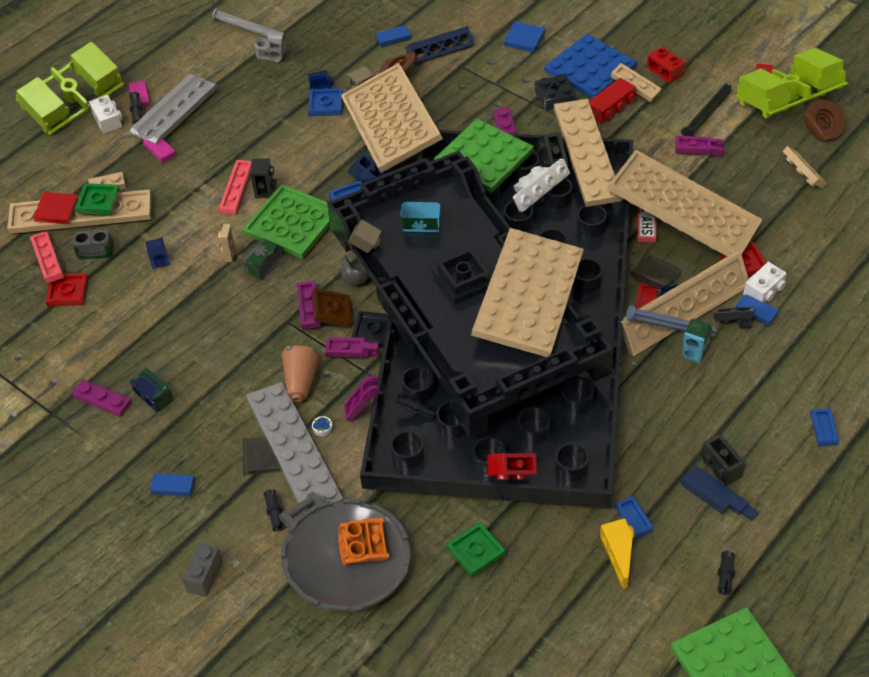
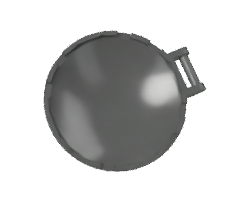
M311 492L307 495L306 499L292 509L279 514L281 522L289 529L281 549L283 572L294 591L315 606L332 611L366 609L388 598L400 586L407 574L410 563V547L407 534L400 522L390 512L374 503L372 505L362 503L359 499H343V501L332 503L330 501L324 502L316 493ZM310 505H313V507H311L310 509H308L307 511H305L303 514H301V515L298 516L297 518L293 519V517H295L296 515H298L300 512H302L303 510H305L306 508H308ZM383 518V532L389 559L353 563L344 566L341 561L338 542L340 523L361 519Z

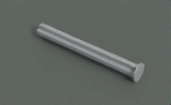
M218 8L212 14L214 21L219 20L268 37L269 30L276 31L227 14Z

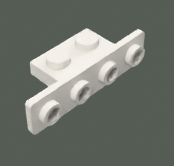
M559 159L550 167H534L527 176L520 178L519 182L513 186L515 191L518 192L513 196V199L520 212L526 210L570 174L564 159Z

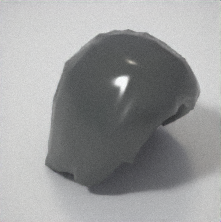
M347 255L343 257L341 275L344 282L353 286L364 284L370 277L365 268L351 263L347 259Z

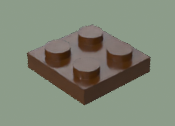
M318 288L313 289L312 306L314 321L349 328L352 324L349 295Z

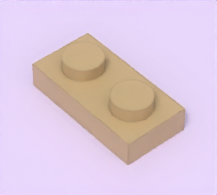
M123 172L88 179L89 183L119 185L120 190L126 189Z
M223 224L222 230L218 233V241L221 242V254H224L225 262H233L236 248L231 225Z

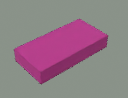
M145 80L128 83L130 93L134 91L140 93L141 105L143 107L150 106Z
M163 139L157 145L147 140L143 141L144 146L161 163L176 156L175 150Z

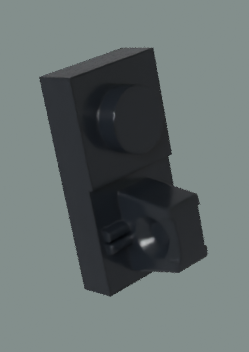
M754 306L715 309L714 319L715 321H720V323H728L737 318L739 328H749L755 313Z

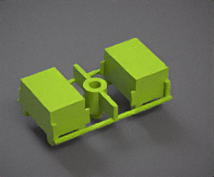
M92 41L71 54L72 61L59 71L54 67L50 68L52 75L44 81L36 77L16 91V101L24 111H27L38 122L46 134L51 135L90 108V104L79 94L77 82L72 78H64L61 75L70 68L71 71L74 69V73L77 76L80 75L94 89L95 95L98 97L109 96L124 85L118 72V67ZM55 79L60 84L64 101L69 104L78 102L83 109L68 118L67 115L70 114L68 106L65 107L64 102L46 83ZM113 85L115 86L114 88H112L111 90H109L108 92H106V93L104 94V91H106L107 89H109V88L112 87ZM62 121V123H60L59 125H57L56 127H54V128L51 130V127H52V126H54V125L57 124L58 122Z
M810 49L794 56L791 74L786 75L776 69H773L771 74L763 69H758L740 76L735 97L740 99L742 106L749 103L762 110L763 117L768 118L774 113L786 111L789 107L817 96L826 95L827 92L841 89L847 85L846 71L843 70V60L820 49ZM811 86L817 88L818 93L811 95Z

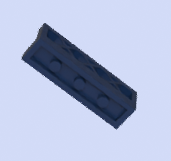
M466 26L408 44L405 48L407 53L418 50L425 52L422 58H416L415 63H419L472 46L474 42L469 27ZM467 35L469 43L463 44L458 41L460 37ZM449 40L455 42L450 49L443 46ZM437 45L440 48L437 53L429 51L430 46Z

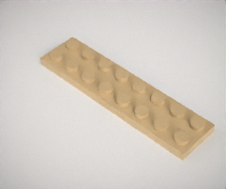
M588 99L554 104V111L585 206L622 201V197L607 190L615 175Z
M149 189L120 192L111 215L77 213L76 209H74L69 224L35 222L33 216L40 201L11 203L7 229L9 234L150 220L151 191Z
M735 252L640 309L688 321L700 317L744 290L745 282L749 279L741 253ZM626 317L621 321L622 334L628 352L632 356L637 355L677 331L676 329L633 319L628 321Z

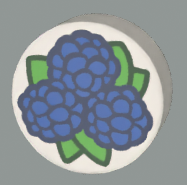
M317 417L312 423L313 432L317 436H327L332 432V422L328 417Z

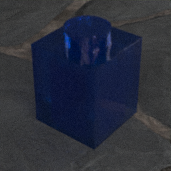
M163 237L145 242L152 269L170 265Z

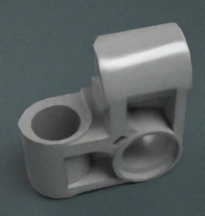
M269 30L268 39L257 38L254 41L256 57L274 62L281 61L287 49L286 33Z

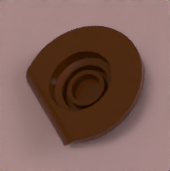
M415 51L387 59L381 66L380 73L399 63L407 75L416 61Z
M820 99L813 101L807 107L804 121L809 131L820 140H833L843 133L845 118L837 105L828 100Z

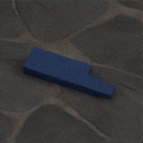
M697 465L682 477L681 485L722 515L731 509L739 516L742 514L752 521L759 513L749 505L748 501Z

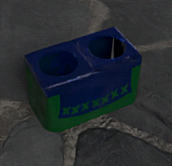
M148 368L130 380L133 392L155 412H158L174 399L170 388Z

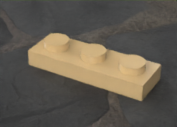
M622 63L611 72L610 77L616 81L619 78H623L636 86V93L649 102H652L661 93L662 88Z
M789 146L783 150L787 155L786 160L792 165L795 164L797 166L796 170L801 175L807 177L806 181L811 186L823 188L827 184L796 150Z

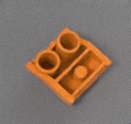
M383 518L361 519L340 523L338 542L341 561L344 566L353 563L389 559L383 532Z

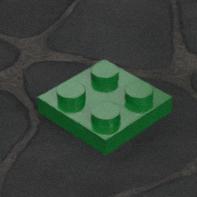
M84 183L75 207L76 212L111 215L120 191L119 185Z
M481 522L446 543L447 550L471 578L506 555V550Z

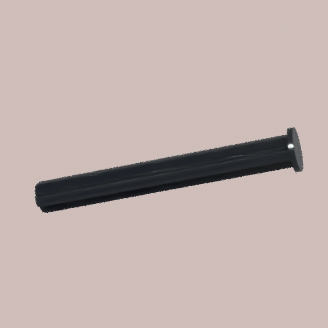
M726 83L718 90L688 126L681 130L682 136H694L699 127L731 92V85Z

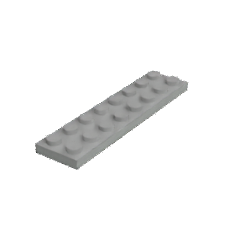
M280 382L247 394L246 400L297 503L299 504L306 499L307 495L311 492L316 493L324 502L343 501V497L291 398L288 397L283 383ZM310 505L308 508L303 510L302 513L313 507V505Z

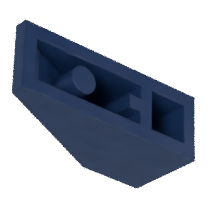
M362 152L347 173L357 181L364 183L389 172L385 170L381 173L375 161L365 152Z

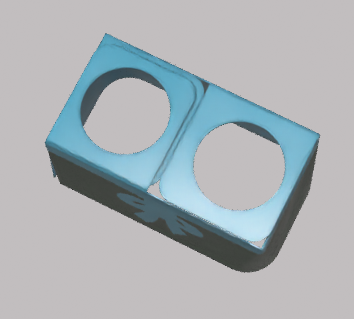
M405 202L402 204L400 215L403 231L439 232V203Z
M697 319L690 320L684 333L682 357L701 363L710 348L712 326ZM690 339L697 341L698 344L690 341Z

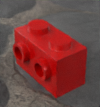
M661 46L648 54L647 68L670 84L685 74L686 62Z
M536 453L487 455L488 476H497V480L510 479L509 476H513V480L526 479V475L537 474Z

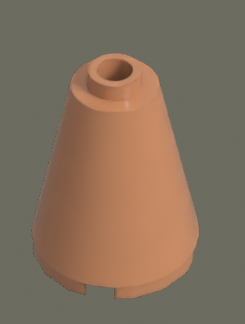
M292 346L291 350L285 348L281 356L287 395L293 402H302L308 397L320 362V353L317 352L316 354L311 347Z

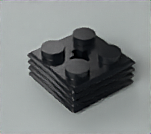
M558 74L555 77L541 78L535 81V91L544 110L553 109L554 104L576 101V93L565 74Z

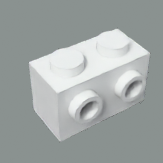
M108 95L89 101L92 114L103 134L122 127L120 120L123 117L121 112L117 110L114 100L111 101Z
M767 262L745 282L743 295L747 294L764 303L770 302L778 291H782L786 286L787 273L772 263Z

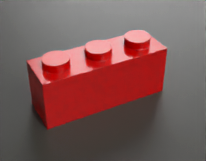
M619 78L592 98L589 104L595 121L602 125L616 113L622 111L628 104L632 103L636 98V86L623 78Z

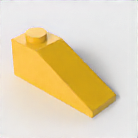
M624 518L601 525L600 537L622 588L626 589L628 586L632 539L635 537L632 526H628Z

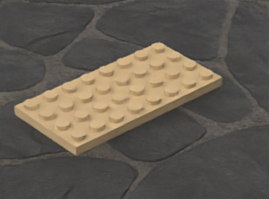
M399 63L341 95L381 173L443 139Z
M637 150L630 156L607 188L613 194L622 197L629 203L674 226L679 231L690 235L695 240L708 245L711 249L717 250L726 257L735 252H740L742 255L763 220Z
M510 228L471 335L544 357L550 356L584 249Z

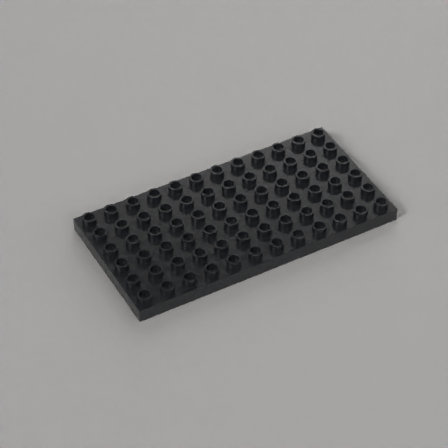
M438 130L443 139L419 152L418 161L427 158L429 162L433 161L463 131ZM510 134L534 146V152L492 193L485 190L486 196L512 229L584 249L568 303L579 317L593 316L603 329L604 338L613 348L612 374L594 382L587 372H583L488 415V431L469 438L452 413L450 397L440 384L439 379L422 354L415 357L389 318L378 374V383L376 385L379 387V393L374 397L361 466L362 489L611 508L622 337L621 321H623L630 203L622 198V201L586 207L562 136L570 174L526 210L520 212L513 199V196L518 193L513 186L519 182L520 178L527 176L534 167H542V155L538 151L537 143L543 135ZM602 138L614 175L616 176L633 154V140ZM397 278V284L402 289V291L404 292V294L406 295L414 309L417 311V313L419 314L427 328L431 329V325L426 320V318L424 317V315L422 314L414 300L411 298V296L409 295L401 281ZM399 392L414 399L419 398L421 402L436 407L437 410L433 419L419 413H411L409 409L396 405L395 401H397L396 397ZM536 453L537 474L526 475V479L513 480V476H509L510 479L497 480V476H488L487 455Z

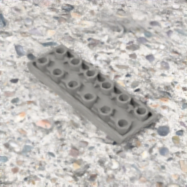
M189 74L132 126L130 133L157 145L217 90L219 85L206 81L194 74Z

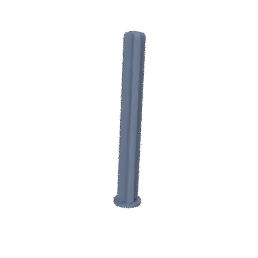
M633 305L628 307L626 313L628 321L633 319L681 331H686L690 323L688 320L637 309ZM712 326L711 338L715 337L717 329Z

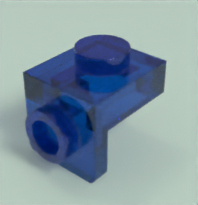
M327 70L307 74L310 89L324 87L332 89L331 86L334 85L332 75L329 76Z

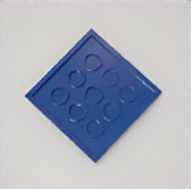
M586 34L546 64L544 71L553 77L558 74L567 75L574 89L592 99L616 81L610 76L611 72L622 63L633 70L637 67V61Z

